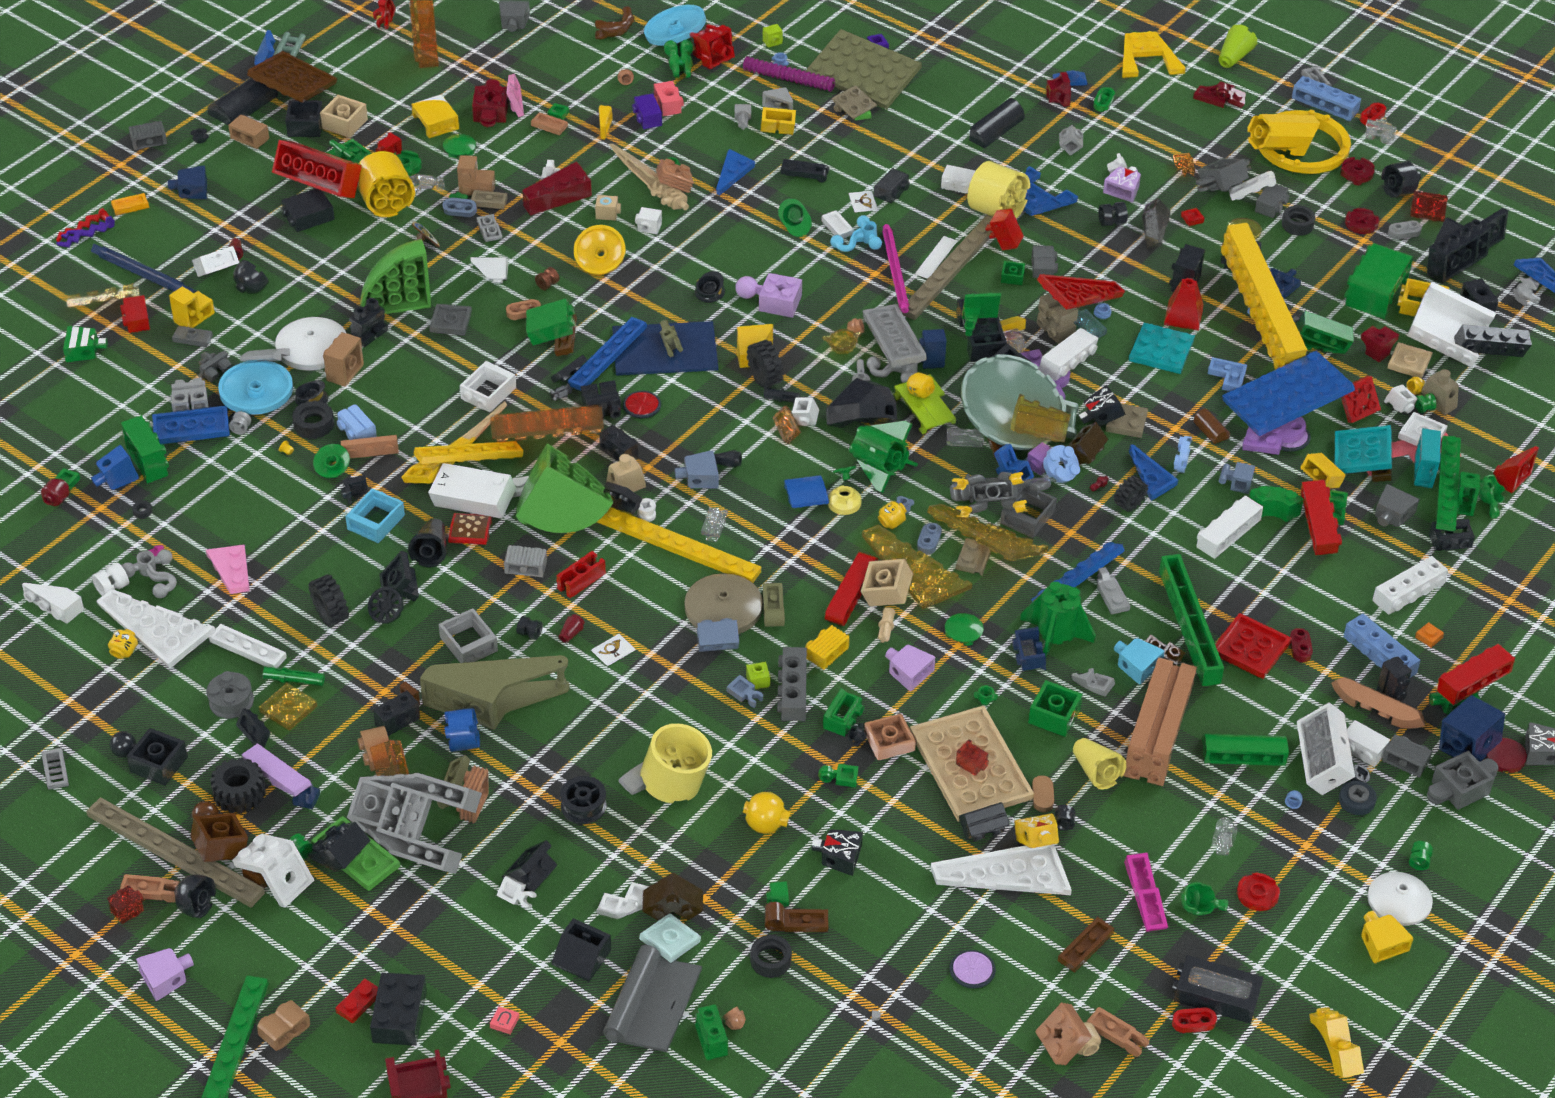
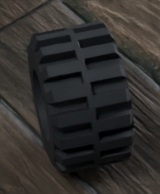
M232 758L228 762H222V765H218L215 771L212 772L210 782L216 805L221 807V810L241 814L242 811L249 812L251 808L258 807V803H262L264 800L266 788L263 772L256 762L252 763L250 759L238 758V760H234ZM244 784L239 787H233L235 785Z

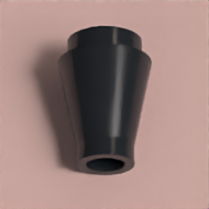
M732 450L714 454L716 465L737 468V466L742 464V454L740 451Z

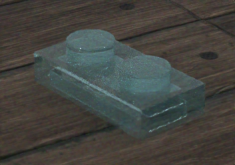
M1087 309L1078 312L1077 321H1074V323L1079 328L1098 338L1107 334V328Z

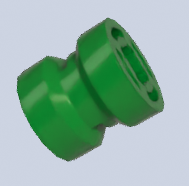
M1416 841L1412 845L1409 865L1416 870H1427L1430 866L1433 847L1428 842Z

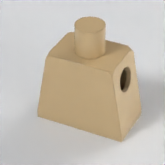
M623 454L619 457L618 462L609 466L608 482L627 487L633 492L646 487L642 468L634 457Z

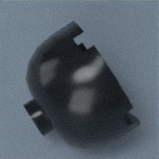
M247 260L239 262L234 269L233 279L236 283L235 287L241 293L256 294L266 287L269 280L262 271L258 272L255 270L256 266Z
M192 874L183 878L174 891L177 908L187 916L204 917L213 905L210 903L211 896L215 897L216 895L214 880L201 874Z

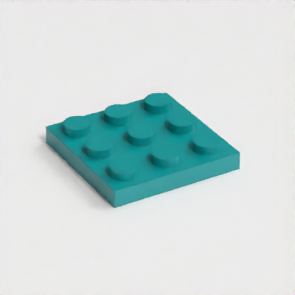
M1143 323L1129 355V361L1181 374L1194 343L1195 335Z
M1391 425L1335 431V465L1345 474L1392 469Z

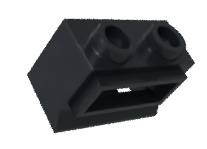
M1469 519L1456 521V529H1462V533L1444 530L1445 534H1442L1441 529H1436V521L1432 522L1429 537L1434 550L1447 551L1472 548L1475 536Z

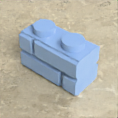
M354 404L348 407V409L338 412L337 426L341 431L344 430L349 440L377 436L376 426L357 405Z

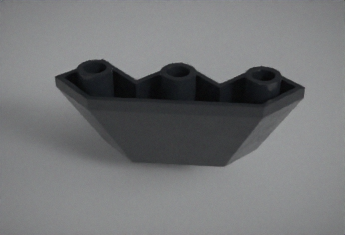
M855 378L826 407L827 425L843 428L854 421L873 425L892 423L897 420L896 401L888 387L871 380Z

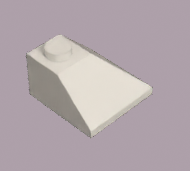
M471 257V262L489 280H492V283H503V280H507V258Z

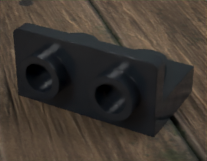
M606 482L605 489L615 499L611 507L634 515L643 499L627 487Z

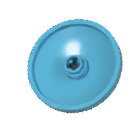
M696 5L675 6L651 18L645 25L644 34L647 41L653 45L664 46L670 40L679 43L690 38L691 32L698 33L706 23V16L703 9Z
M253 360L237 364L227 370L221 377L218 388L220 399L226 407L235 412L242 411L249 415L271 412L284 405L292 395L293 383L290 373L283 366L271 361Z

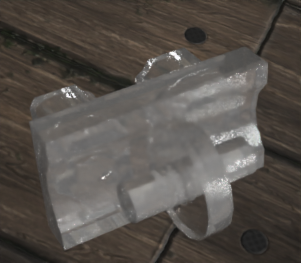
M1385 116L1382 120L1376 119L1374 121L1368 119L1366 123V138L1373 140L1378 135L1381 136L1380 141L1382 143L1389 144L1396 137L1397 127L1387 122V117Z
M709 507L701 529V535H706L707 541L717 542L718 538H720L728 516V510L721 511L718 508Z
M1228 818L1219 819L1213 833L1212 844L1216 845L1217 855H1229V848L1233 846L1237 835V827H1234V823Z

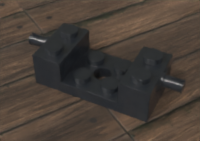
M957 299L956 317L960 327L965 325V319H962L964 299ZM999 316L998 318L977 319L972 336H967V352L970 362H977L985 357L990 358L1007 344Z

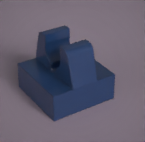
M311 783V786L293 797V805L313 809L320 796V789L313 787Z

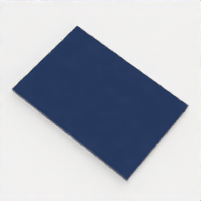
M713 321L668 323L670 326L674 325L683 348L682 352H679L677 348L673 349L674 356L672 357L668 356L661 338V324H647V328L615 359L616 376L718 370ZM612 326L613 335L622 326Z

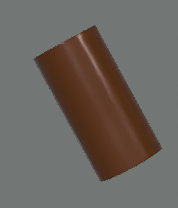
M1204 408L1197 412L1193 422L1214 444L1230 438V432L1208 409Z

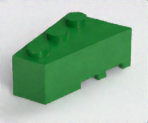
M1306 310L1296 323L1307 350L1310 351L1314 348L1323 349V352L1346 354L1354 342L1353 327Z

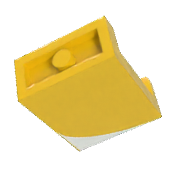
M442 94L411 104L413 117L419 118L424 124L426 135L429 139L459 129L458 115Z

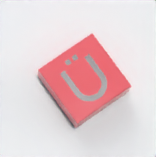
M498 1007L490 1022V1028L511 1035L519 1019V1013Z

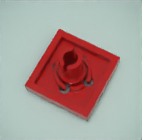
M1367 375L1352 382L1355 391L1341 397L1348 423H1354L1381 410L1372 376Z

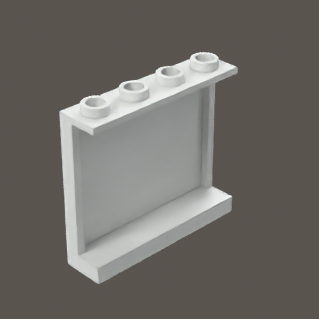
M1431 282L1423 296L1407 336L1472 367L1479 357L1478 353L1455 344L1454 336L1462 324L1489 327L1496 313Z

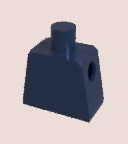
M205 165L178 170V179L168 180V189H178L180 198L207 199Z

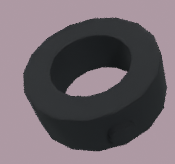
M148 501L136 502L132 507L133 516L139 519L149 517L152 514V505ZM141 508H146L145 511H138Z

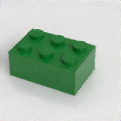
M142 415L121 422L126 450L146 483L148 484L168 476L167 468H169V463L164 456L167 452L164 444L159 443L157 433L152 432L150 422L145 421Z

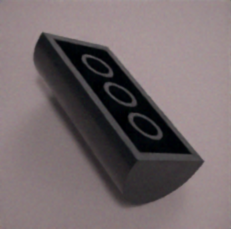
M249 78L208 106V115L229 126L240 115L248 117L278 97V91L253 80V78Z

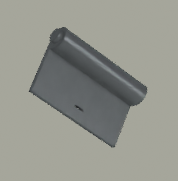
M642 945L603 1030L606 1039L614 1043L620 1042L667 1052L702 971V966L679 961L670 963L668 960L661 958L659 951L653 946Z

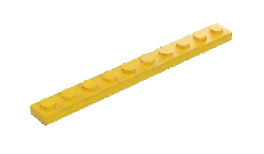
M612 507L597 521L600 524L725 574L743 577L752 583L761 573V566Z

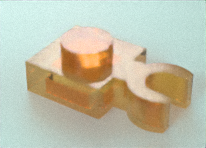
M1190 153L1173 155L1174 164L1177 170H1182L1183 177H1186L1187 172L1191 173L1192 176L1195 175L1194 161Z

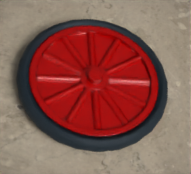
M649 391L630 393L623 401L624 411L628 415L640 419L654 416L661 408L659 397Z

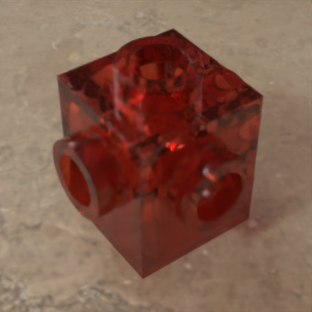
M130 885L118 890L107 898L110 912L121 924L137 917L144 911L142 904L144 898L138 890L134 891Z

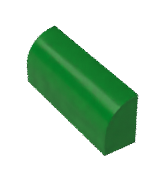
M1202 735L1204 763L1286 766L1289 754L1286 736Z

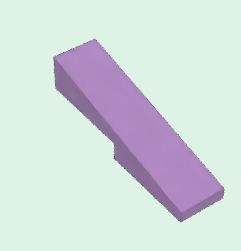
M258 743L241 754L244 760L250 759L252 763L256 762L261 767L263 776L269 778L273 786L293 796H297L311 786V782Z

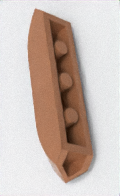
M1346 677L1331 683L1338 696L1352 707L1361 702V707L1370 711L1374 708L1379 711L1378 715L1389 719L1392 716L1391 725L1409 729L1425 726L1423 714L1416 708Z

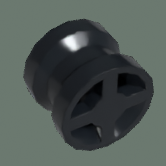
M1069 805L1056 807L1055 820L1057 828L1062 831L1073 829L1075 826V809Z

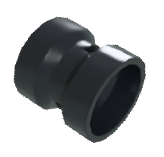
M523 615L517 624L516 633L522 636L528 635L529 638L537 640L542 632L543 623L539 620L533 621L530 617Z

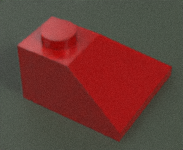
M1534 446L1507 459L1501 466L1498 465L1495 468L1493 475H1495L1497 482L1505 490L1513 493L1532 474L1539 447Z

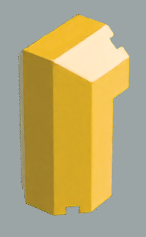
M1260 114L1259 116H1253L1247 127L1248 132L1251 133V137H1248V142L1254 149L1283 150L1285 152L1288 149L1293 156H1304L1320 122L1314 115Z

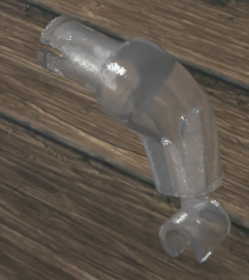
M416 174L410 176L415 192L421 189H432L434 185H436V189L439 191L445 189L442 177L434 180V176Z

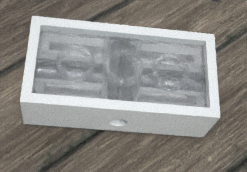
M1327 703L1297 721L1308 786L1323 795L1355 777L1343 712L1331 703Z

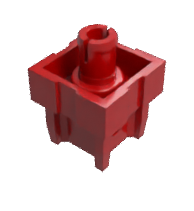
M707 24L704 30L698 33H690V36L694 38L695 50L692 53L695 57L702 60L703 66L712 69L720 65V63L735 57L731 28L725 25L716 27Z

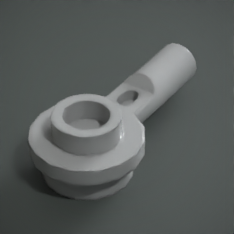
M862 359L857 360V374H854L852 381L855 378L870 380V377L864 373V361Z

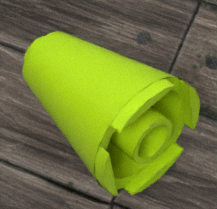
M1235 24L1228 30L1218 59L1221 66L1231 68L1256 47L1257 37L1254 32L1248 31V27Z

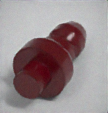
M1107 476L1098 477L1097 481L1090 486V490L1093 492L1100 487H1105L1109 478Z

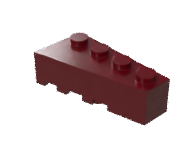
M576 161L523 189V206L531 216L592 196L591 179Z

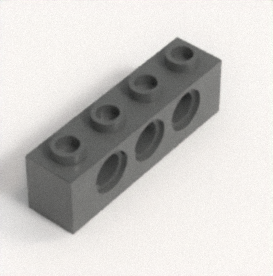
M783 647V655H779L778 667H782V670H778V682H782V685H778V697H782V700H778L777 712H781V721H806L807 648Z

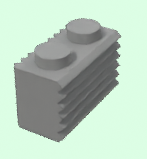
M509 545L504 561L505 573L543 577L547 563L546 549Z

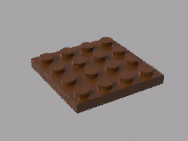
M284 51L248 69L247 76L253 78V80L267 85V87L275 89L281 94L302 103L335 85L337 82V77Z

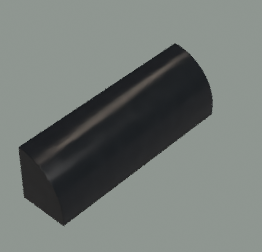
M1010 97L970 127L969 141L985 149L1025 119L1023 108L1015 99Z

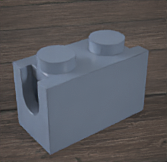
M725 618L717 622L703 620L701 623H697L699 652L738 649L737 620Z

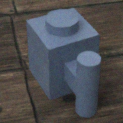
M1237 462L1234 471L1230 470L1229 464H1224L1219 477V483L1225 484L1226 480L1232 481L1230 490L1249 494L1255 466Z

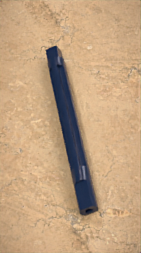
M96 244L92 246L91 252L97 254L100 258L173 292L182 286L192 293L197 292V290L184 285L183 282L105 246L101 247Z

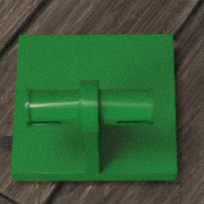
M1001 293L965 294L962 319H965L964 328L966 336H972V331L975 329L978 318H998Z

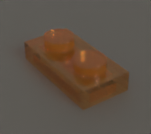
M784 406L772 417L783 442L789 444L801 433L789 407Z

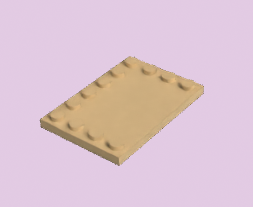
M985 706L910 726V731L916 741V745L958 822L960 821L959 815L1002 802L1004 808L1033 800L1034 792Z

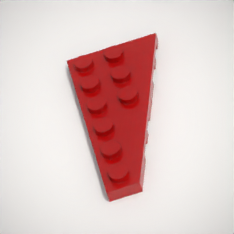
M1040 274L1037 279L1042 288L1048 291L1052 298L1058 301L1066 310L1120 298L1125 293V290L1116 281Z

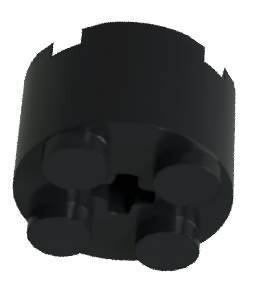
M1410 161L1387 165L1381 174V180H1384L1385 183L1383 189L1390 197L1414 194L1418 188L1419 180H1421V173L1416 170Z

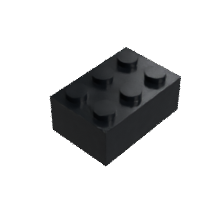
M381 972L370 1026L372 1043L417 1046L427 994L425 975Z

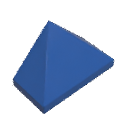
M1074 70L1066 71L1070 80V86L1087 85L1085 73ZM1060 73L1053 74V79L1057 78Z

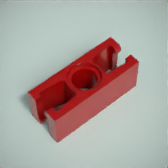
M593 551L589 552L556 575L557 589L562 592L565 590L564 587H566L567 596L571 599L606 574L605 560L601 558L596 563L597 554Z

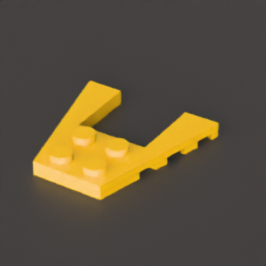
M1156 31L1125 33L1122 78L1138 77L1139 71L1134 57L1163 56L1169 75L1185 74V66Z

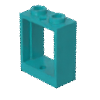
M1422 428L1415 452L1414 486L1433 488L1440 464L1441 431Z

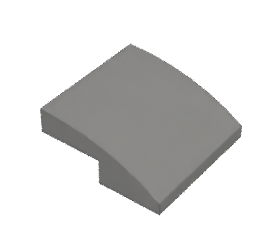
M290 349L248 351L240 357V361H281V356H290Z

